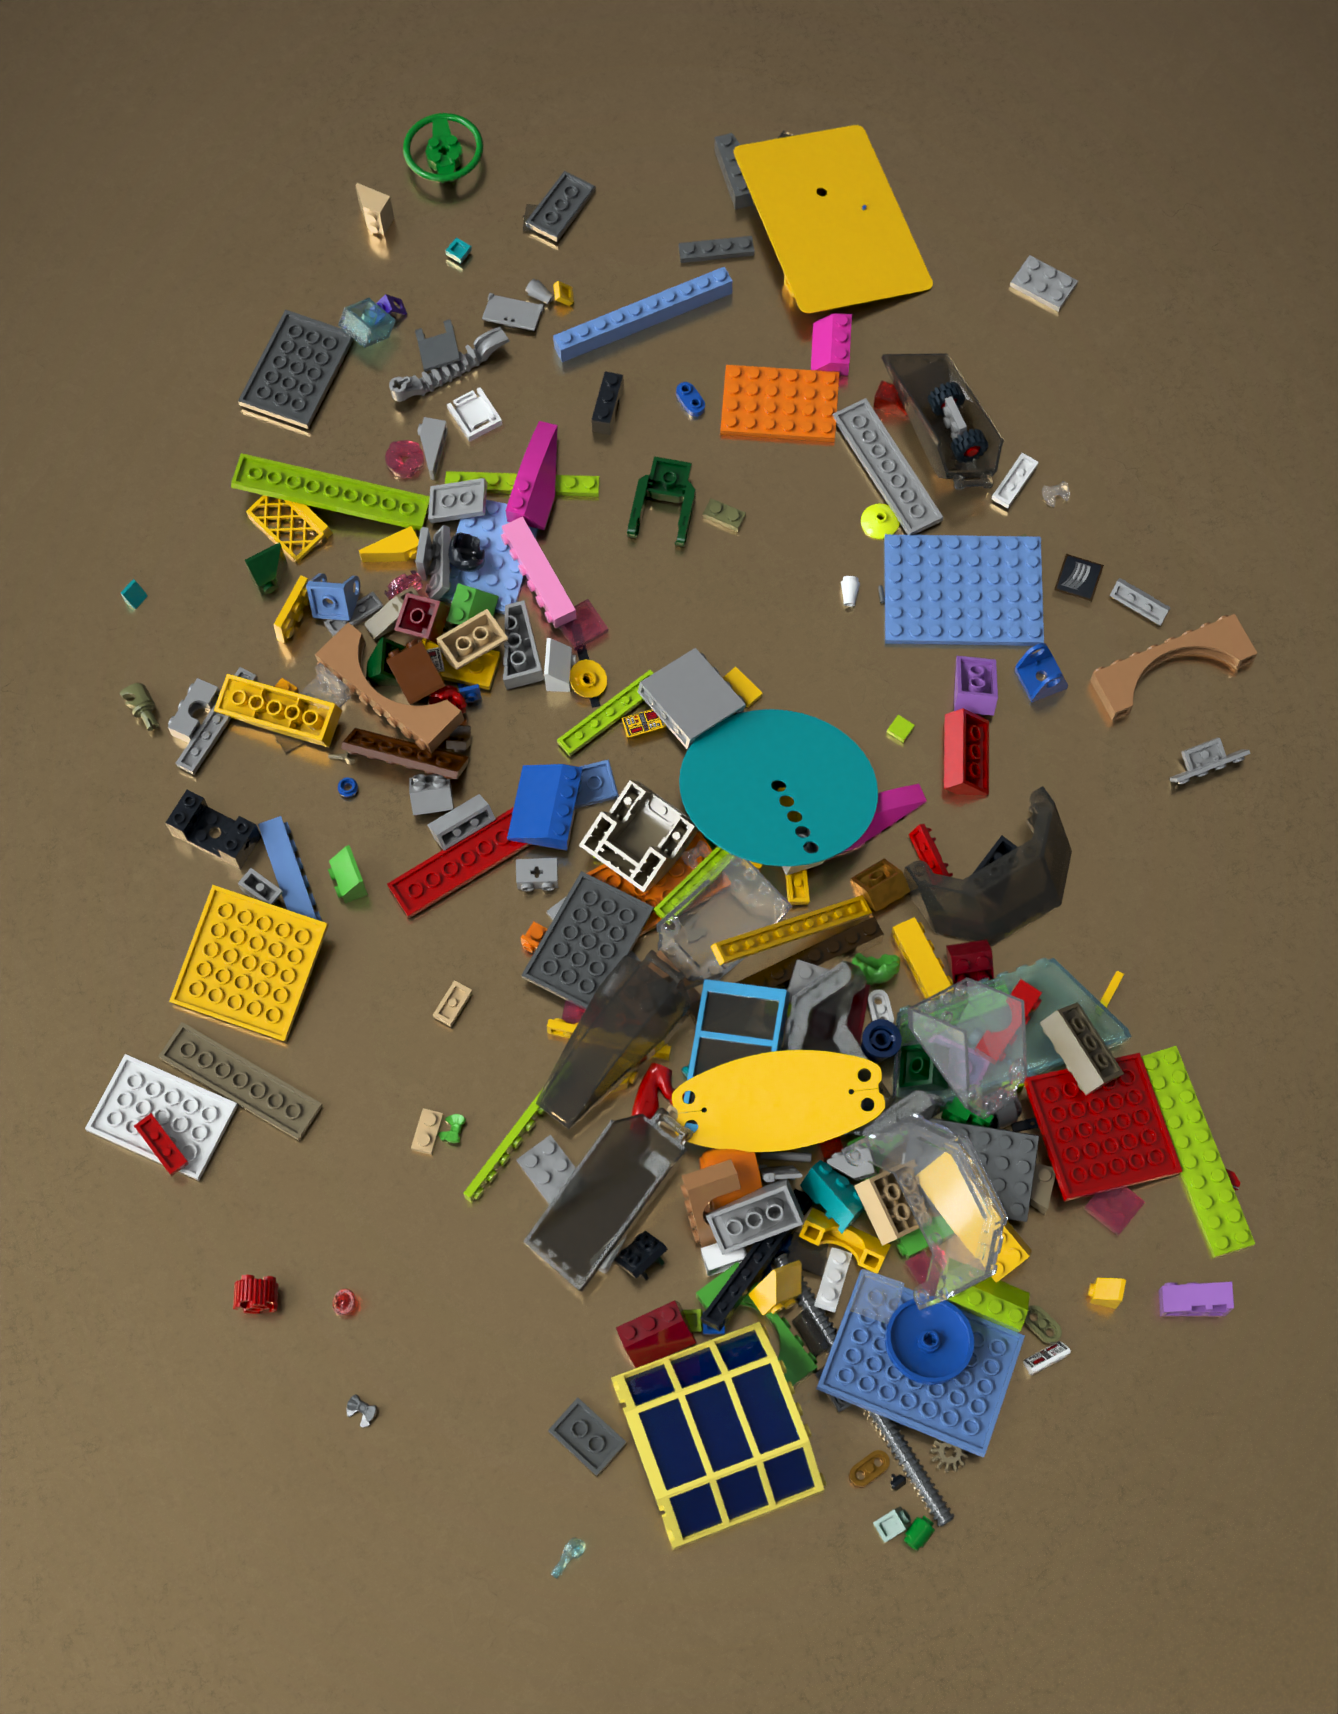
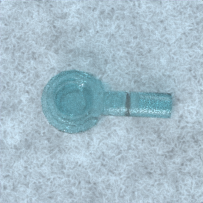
M574 1537L566 1544L562 1551L563 1554L560 1556L561 1560L551 1571V1575L556 1579L565 1570L572 1558H578L584 1552L585 1542L582 1539L578 1540Z

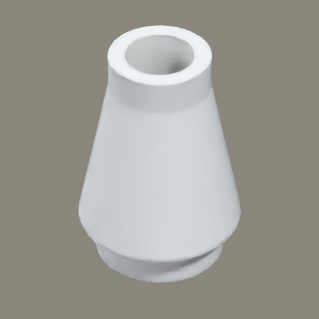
M845 576L841 582L844 605L855 606L860 587L859 578Z

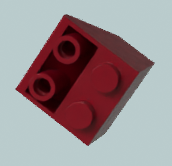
M987 939L946 946L947 964L950 978L954 985L952 987L954 993L995 987L993 955Z

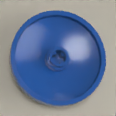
M923 1296L908 1300L895 1310L886 1327L885 1345L891 1362L904 1376L918 1383L937 1385L953 1380L964 1371L973 1354L974 1335L968 1319L955 1305L941 1298Z

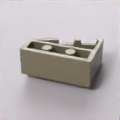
M1036 1163L1030 1205L1045 1215L1050 1202L1055 1173L1053 1167Z

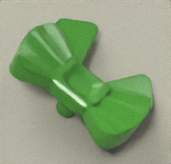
M453 1114L445 1118L452 1125L450 1131L439 1132L438 1135L442 1141L458 1143L460 1141L459 1133L461 1132V1126L466 1122V1118L460 1114Z

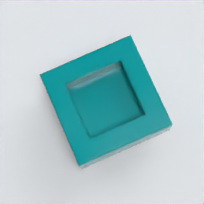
M456 237L445 251L447 256L462 263L472 251V248L469 244Z

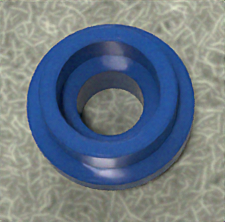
M343 778L338 783V791L344 797H351L357 793L358 784L353 778ZM346 786L352 787L350 790H345Z

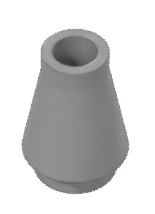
M532 279L525 289L529 296L545 302L547 305L554 298V295L550 293L540 280Z

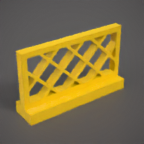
M263 495L246 511L277 543L280 542L282 548L297 563L324 537L328 539L333 534L330 528L305 504L278 499V503H269L270 496ZM269 507H278V516H268ZM282 507H291V515L281 516ZM258 508H265L264 516L256 517L253 513ZM291 519L290 528H281V520ZM294 519H303L304 528H294ZM268 520H277V529H269ZM307 531H315L318 536L313 540H307ZM290 532V541H281L280 533ZM294 532H303V540L293 541ZM293 545H303L302 551L296 556L293 553Z

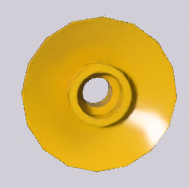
M585 659L573 665L570 671V684L577 694L582 697L593 698L604 692L607 686V676L600 664L593 660ZM583 678L588 680V684L584 682Z

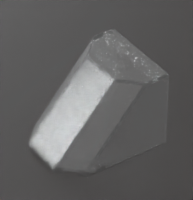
M727 853L656 924L657 932H659L658 951L661 950L687 980L708 979L718 981L744 958L720 965L710 946L716 942L781 922L792 908V905L750 861Z
M967 977L908 1008L909 1029L966 1109L980 1118L986 1119L989 1115L1014 1103L1017 1097L1016 1089L1019 1084L1024 1083L1027 1077L1024 1000Z

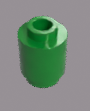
M925 1516L922 1518L916 1517L906 1531V1537L903 1541L918 1551L925 1546L935 1532L933 1528L934 1523Z

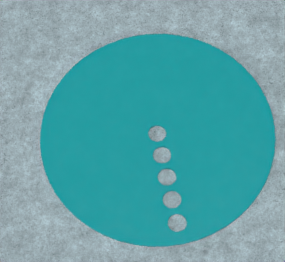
M763 709L727 717L696 738L687 750L680 769L679 788L681 799L687 814L699 831L728 853L764 865H809L830 859L842 853L857 842L866 832L873 820L878 802L876 776L870 761L860 747L849 736L833 725L816 717L794 711ZM774 781H782L786 784V789L778 792L773 790L771 784ZM782 796H790L793 798L794 804L790 807H785L780 804L779 799ZM791 811H797L802 815V820L792 822L787 818V814ZM803 826L810 830V835L806 838H801L796 835L795 830ZM807 842H813L818 845L819 849L816 853H807L803 846Z

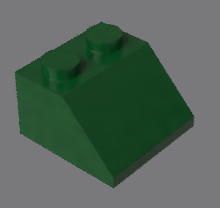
M936 1042L902 1046L899 1088L922 1091L947 1090L951 1048Z

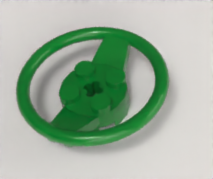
M438 113L424 117L410 128L404 139L403 154L408 166L420 177L441 183L454 182V180L470 173L478 165L483 154V138L478 128L465 117L451 113ZM448 121H454L467 127L476 140V152L473 159L467 166L457 172L456 168L463 164V152L457 137L451 135ZM432 122V138L428 140L426 158L429 168L436 170L438 174H433L420 168L414 162L410 152L411 142L415 134L422 127Z

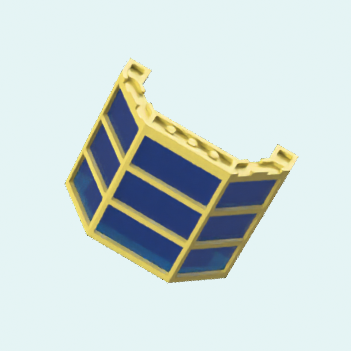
M760 1322L611 1378L619 1402H625L627 1406L623 1408L659 1510L665 1511L662 1518L673 1550L824 1492L823 1486H826V1482L822 1472L819 1473L809 1441V1437H812L807 1424L803 1425L800 1418L803 1412L799 1402L795 1403L792 1395L795 1394L791 1381L787 1382L784 1374L787 1371L783 1360L778 1361L768 1340L770 1338L765 1326L762 1327Z

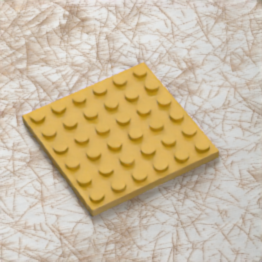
M212 885L169 1002L286 1042L329 924Z

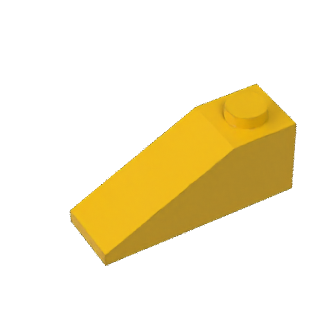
M412 526L358 551L362 562H405L410 559H416L419 539Z

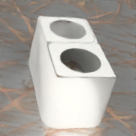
M718 1243L701 1248V1256L707 1276L724 1272L736 1262L740 1264L747 1255L745 1247L723 1255Z

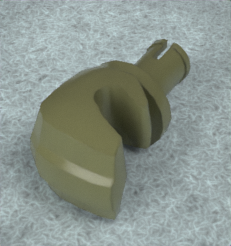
M135 683L124 688L120 695L123 699L127 700L125 702L127 707L133 709L134 717H141L148 731L154 730L153 726L158 728L159 723L152 713L155 709V703L146 686L142 683Z

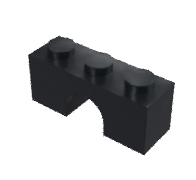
M604 372L591 419L592 432L611 435L615 422L617 402L620 403L624 389L622 374Z

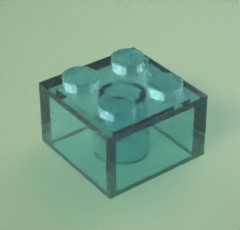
M367 298L344 307L338 326L366 348L389 338L396 320L374 301Z

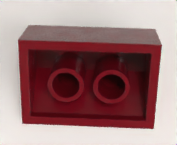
M676 1300L616 1327L622 1345L635 1368L675 1354L697 1343L682 1306Z

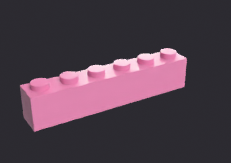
M523 516L503 525L501 539L505 545H509L512 559L518 561L521 575H526L530 591H535L537 595L535 598L539 607H544L546 611L544 614L548 623L552 622L556 629L577 619L576 609Z

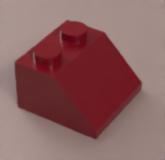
M406 592L394 630L438 645L436 638L442 635L450 607L441 601Z

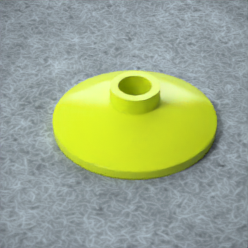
M886 504L871 505L865 509L861 516V526L864 532L876 539H884L885 534L894 535L899 528L900 522L889 505Z

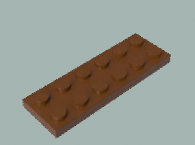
M358 728L352 730L342 742L341 747L342 750H346L350 754H361L369 759L384 760L388 764H399L408 769L423 770L427 774L442 775L446 779H457L469 761L467 756L440 749H435L430 753L426 749H420L416 743Z

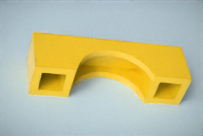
M812 1208L799 1237L817 1246L827 1243L839 1245L855 1256L859 1266L876 1274L879 1273L891 1244L887 1243L882 1246L878 1238L853 1226H850L841 1234L838 1230L839 1225L833 1218L828 1219L825 1213Z

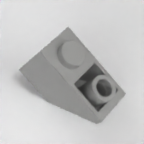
M858 1146L853 1148L851 1153L844 1154V1152H839L831 1155V1159H827V1163L831 1167L857 1181L878 1175L872 1152L868 1147Z

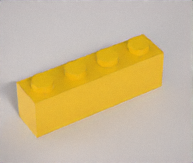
M913 917L893 926L891 934L929 1005L951 995L954 985L950 976L945 975L941 959L939 957L936 958L931 940L926 939L922 923L917 922L916 918Z

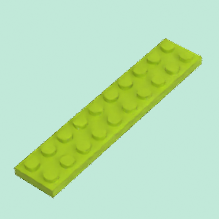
M242 453L240 454L231 482V488L405 528L412 526L414 530L418 531L424 525L430 496Z
M1177 1046L1141 1056L1183 1171L1180 1175L1213 1259L1254 1246L1255 1241Z

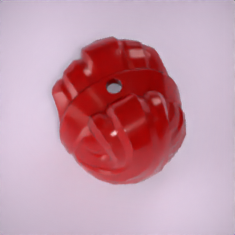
M447 685L430 694L428 705L448 700L460 709L462 714L465 713L467 703L462 694L458 692L457 687Z

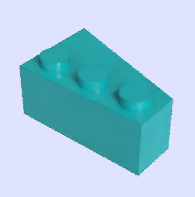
M821 1159L811 1167L800 1184L816 1205L820 1203L827 1211L825 1215L828 1219L833 1218L839 1225L838 1230L841 1234L860 1217L865 1209L854 1185Z

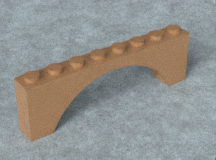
M1224 615L1214 623L1210 624L1208 622L1197 630H1188L1178 638L1171 637L1161 645H1152L1142 653L1135 652L1129 658L1116 660L1106 668L1099 667L1093 672L1090 682L1113 721L1130 714L1137 683L1149 669L1166 659L1189 654L1205 655L1222 660L1237 669L1254 662L1257 651L1236 615Z
M347 623L315 654L318 667L324 672H330L331 677L336 682L345 684V688L351 694L356 693L365 705L370 704L379 716L384 715L394 728L399 727L405 737L408 739L413 738L420 749H426L432 753L464 721L461 710L448 700L431 705L414 706L397 703L378 693L367 682L363 674L362 654L366 643L364 637L359 630L350 623Z

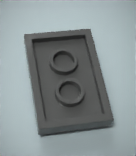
M578 1397L548 1430L554 1438L596 1477L627 1444L621 1436Z

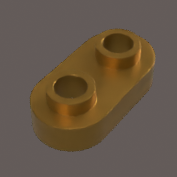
M875 1450L855 1464L849 1473L852 1484L857 1487H864L883 1474L890 1464L887 1453L882 1450ZM880 1459L882 1461V1465L876 1466L874 1464V1460ZM858 1472L864 1473L865 1477L864 1479L859 1480L856 1477V1474Z

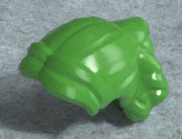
M857 953L852 959L851 968L855 971V976L863 984L871 986L874 983H884L897 974L901 960L896 955L884 954L881 958L876 959L872 956L865 957L861 953Z

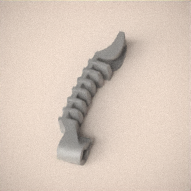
M501 327L492 329L480 335L474 341V349L466 345L468 353L463 354L459 352L461 361L442 366L437 370L432 369L429 374L422 372V377L419 379L415 375L412 377L393 378L389 383L392 397L395 401L402 402L413 395L424 396L425 393L432 392L439 386L442 387L444 383L451 382L457 376H462L461 374L471 371V368L478 367L496 349L510 342Z

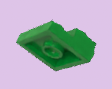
M956 1096L952 1102L948 1100L941 1115V1118L944 1120L985 1127L990 1126L994 1117Z

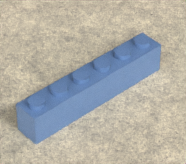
M280 816L259 823L258 826L279 888L283 891L282 897L287 910L322 921L319 911H314L313 905H316L313 894H308L307 887H310L307 876H302L300 870L304 869L300 857L296 858L294 854L298 850L294 839H289L288 834L291 833L288 822H283Z

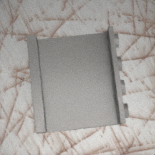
M696 648L641 681L638 688L639 695L687 750L696 737L735 712L737 714L743 713L746 705L743 698L733 691L730 683L720 676L718 670L712 667L705 655Z

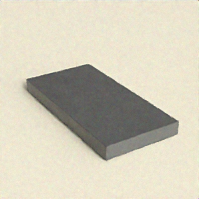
M564 171L528 218L526 227L558 242L596 191V186Z

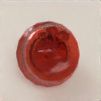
M342 1289L333 1298V1310L340 1316L352 1313L356 1307L357 1300L351 1290Z

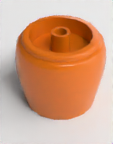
M714 1148L705 1151L699 1157L700 1169L731 1159L738 1174L741 1187L739 1190L711 1200L708 1203L710 1209L716 1210L762 1188L755 1152Z

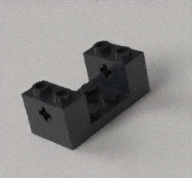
M189 790L185 791L165 822L173 836L240 870L262 837L255 823L241 816H238L235 821L209 808L203 797ZM214 830L221 831V835L218 838L211 837V833Z

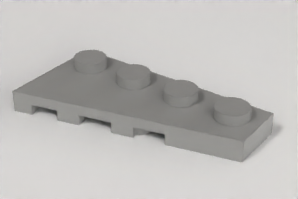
M445 525L433 536V561L428 569V575H431L429 584L426 585L425 590L426 593H429L428 598L437 601L445 593H448L451 587L449 582L451 567L448 557L451 536L450 527Z

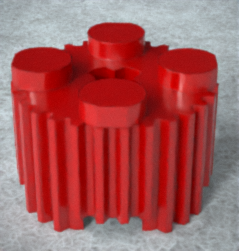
M242 1275L241 1280L234 1283L233 1309L238 1310V1308H242L244 1313L255 1315L260 1314V1311L270 1309V1313L277 1311L278 1283H276V1277L265 1276L263 1279H256L254 1275Z

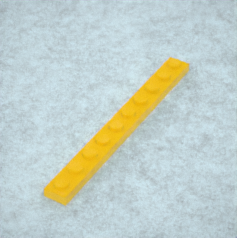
M861 895L716 942L710 947L719 964L723 965L867 917L872 911L864 896Z

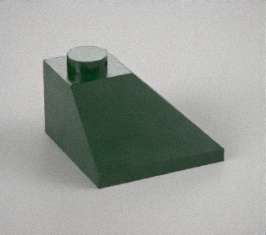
M280 542L245 559L250 577L261 596L270 594L279 587L287 566Z
M382 637L367 661L366 680L380 686L400 687L386 658L389 657L388 653L397 648L402 650L406 646Z

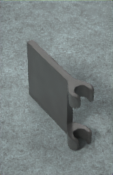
M451 319L444 321L446 333L426 339L422 328L415 330L425 372L461 361Z

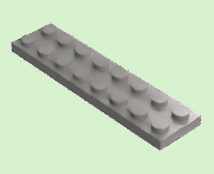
M866 398L833 414L838 428L907 535H915L943 521V516Z

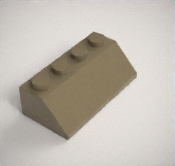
M1078 1002L1055 1011L1040 1022L1045 1035L1050 1038L1056 1052L1062 1057L1066 1063V1068L1073 1074L1078 1087L1085 1095L1100 1089L1124 1074Z

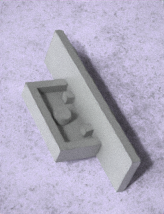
M1217 737L1181 751L1187 771L1172 776L1169 779L1171 782H1178V784L1189 782L1192 776L1201 777L1208 774L1210 769H1222L1227 766L1226 763L1233 761V763L1244 760V756L1251 754L1250 750L1241 749L1226 755L1221 739Z

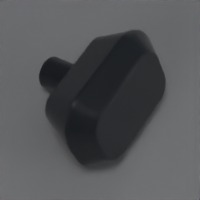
M895 1474L891 1475L892 1480L890 1484L892 1490H898L906 1484V1477L902 1475L896 1477Z

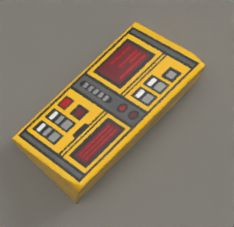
M652 709L621 718L627 737L666 727L665 723Z

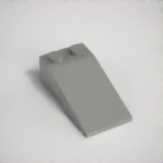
M782 1179L706 1214V1218L723 1255L803 1225L804 1215L789 1180Z

